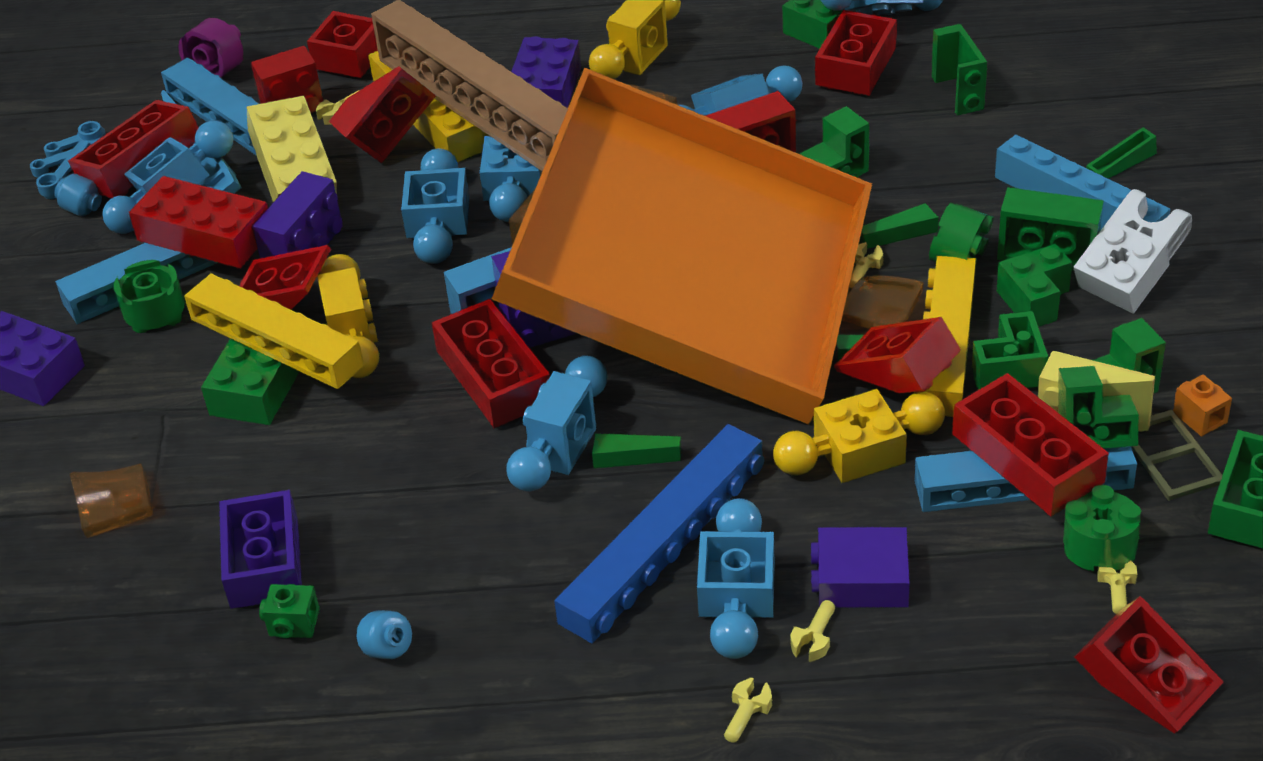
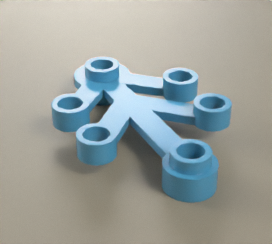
M96 121L85 122L78 127L77 135L58 142L47 143L44 146L47 158L36 159L30 163L32 175L38 177L36 184L39 193L44 198H55V188L58 182L72 170L68 160L106 135L105 129L100 123ZM74 147L73 149L63 152L64 149ZM61 164L54 173H49L50 167Z

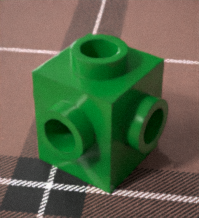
M295 584L270 585L267 598L262 599L259 610L260 619L265 621L269 636L312 638L320 611L314 586Z

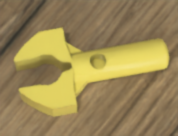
M353 94L336 103L329 102L327 99L320 102L316 108L318 120L323 118L324 125H332L329 120L344 101Z
M867 242L858 245L854 262L856 266L852 271L850 288L857 289L868 268L880 269L882 267L883 251L879 245L876 246L874 253L867 257H864L867 252Z
M1132 561L1124 565L1120 574L1116 573V570L1112 567H1098V582L1109 583L1111 586L1112 611L1115 614L1127 605L1126 584H1136L1137 566Z
M825 600L821 603L808 628L794 627L790 634V644L795 657L798 656L801 647L810 641H813V645L809 650V662L818 660L826 655L830 648V638L823 636L822 633L835 610L833 602Z
M749 678L736 684L732 691V702L739 704V708L724 733L727 741L735 743L739 740L753 713L762 712L768 715L772 707V694L767 682L763 686L761 694L753 697L751 700H749V695L754 689V678Z

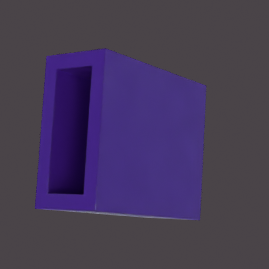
M906 527L818 528V542H811V564H819V570H811L812 592H819V607L825 600L833 602L835 607H909V565Z

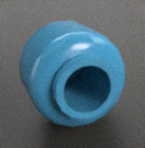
M78 174L63 177L55 188V198H57L59 207L81 217L88 215L91 211H96L102 201V196L99 195L95 182Z
M385 610L370 612L361 619L357 627L356 637L358 646L363 653L371 658L390 660L398 658L408 650L411 644V625L407 618L399 612Z

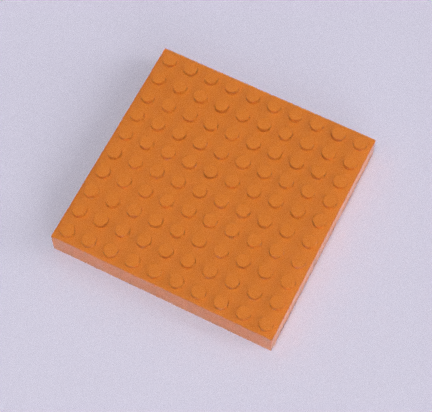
M584 68L500 275L492 300L809 424L814 416V408L819 407L824 399L872 183Z

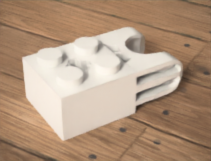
M1133 189L1128 193L1074 266L1078 287L1133 314L1170 265L1169 260L1188 236L1192 227V215L1180 209H1175L1167 218L1159 222L1151 223L1143 220L1148 211L1146 193L1137 189Z

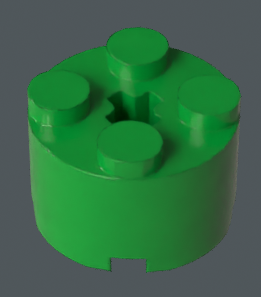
M949 203L938 226H941L938 235L933 237L929 251V260L936 264L937 256L957 257L966 260L967 258H975L976 255L983 256L989 242V238L984 237V235L989 233L994 217L960 204ZM976 258L975 269H976V266H977V263H978V259H977V258Z
M144 260L125 268V274L120 279L117 276L114 281L116 297L123 318L128 325L132 326L133 331L144 333L150 329L175 325L181 321L185 300L176 270L172 265L168 264L167 267L160 265L159 260Z
M1097 485L1083 497L1069 501L1065 507L1063 536L1064 551L1068 559L1077 566L1094 571V566L1112 567L1117 571L1123 569L1124 565L1129 561L1133 562L1138 548L1141 520L1140 507L1126 496L1114 492L1113 488L1107 485Z

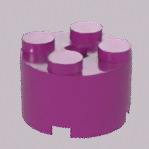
M218 18L205 19L186 32L180 39L178 48L181 60L190 58L221 78L243 61L240 30L235 25H229Z

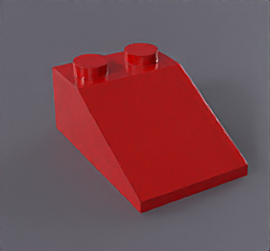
M398 66L348 97L329 122L348 140L382 163L436 95Z
M328 245L255 259L239 286L246 290H252L257 295L270 301L278 302L281 306L291 310L309 293L331 248Z
M936 317L871 327L834 367L838 372L897 393L924 392L933 385V379L940 372L951 366V360L961 349L943 318Z
M1141 596L1122 608L1074 656L1101 686L1174 734L1185 725L1224 682Z

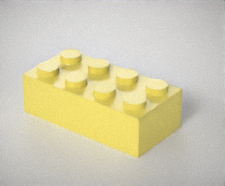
M304 96L247 106L248 133L273 202L301 171L333 179L337 194L335 176Z

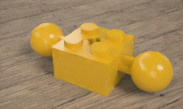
M625 1L608 18L606 29L609 35V44L599 45L591 52L589 57L590 70L612 79L617 78L623 70L641 75L668 46L666 21L673 19L678 14L681 1Z
M343 254L332 255L325 260L320 274L317 275L327 325L331 329L346 336H352L359 341L364 366L352 377L363 378L370 375L379 363V351L374 342H378L374 323H367L373 321L369 299L362 300V298L368 297L365 280L360 279V269L354 259Z
M878 389L814 408V438L801 431H790L783 434L775 443L773 450L774 461L784 473L797 476L809 472L816 464L818 456L825 455L841 483L906 463L907 434L904 429H908L910 432L921 436L936 432L944 422L945 408L942 401L936 395L929 392H916L904 401L901 411L893 413Z

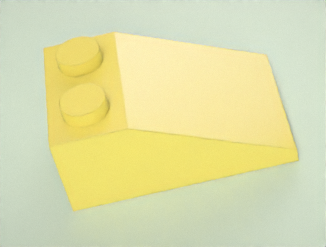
M1052 351L1039 376L1038 397L1058 412V368L1095 366L1103 384V397L1130 395L1139 414L1138 431H1148L1151 421L1155 376Z

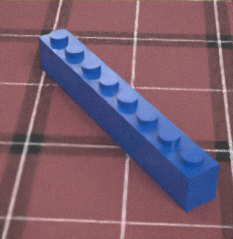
M727 424L554 600L558 625L590 643H593L602 633L608 632L614 620L625 609L631 608L637 596L647 586H651L656 581L659 573L669 563H673L678 558L681 550L690 540H695L699 536L700 531L711 518H716L721 506L728 502L732 496H737L742 490L743 485L752 475H757L764 464L762 440Z

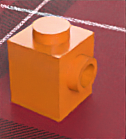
M1203 374L1191 381L1182 383L1177 388L1173 411L1183 422L1202 437L1228 423L1232 397Z

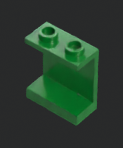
M961 24L934 29L932 79L935 83L957 79L955 113L957 116L984 110L987 60Z

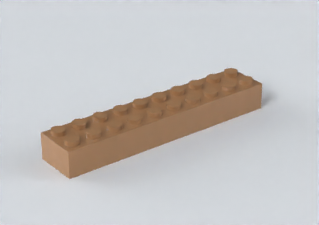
M396 0L371 13L379 59L382 63L392 70L400 66L436 95V100L543 171L568 108L401 0Z

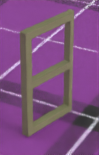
M1168 410L1152 415L1150 426L1171 420L1188 443L1150 456L1146 455L1139 444L1138 446H1131L1133 453L1168 501L1220 485L1223 475L1175 412ZM1195 452L1213 477L1171 489L1154 464Z

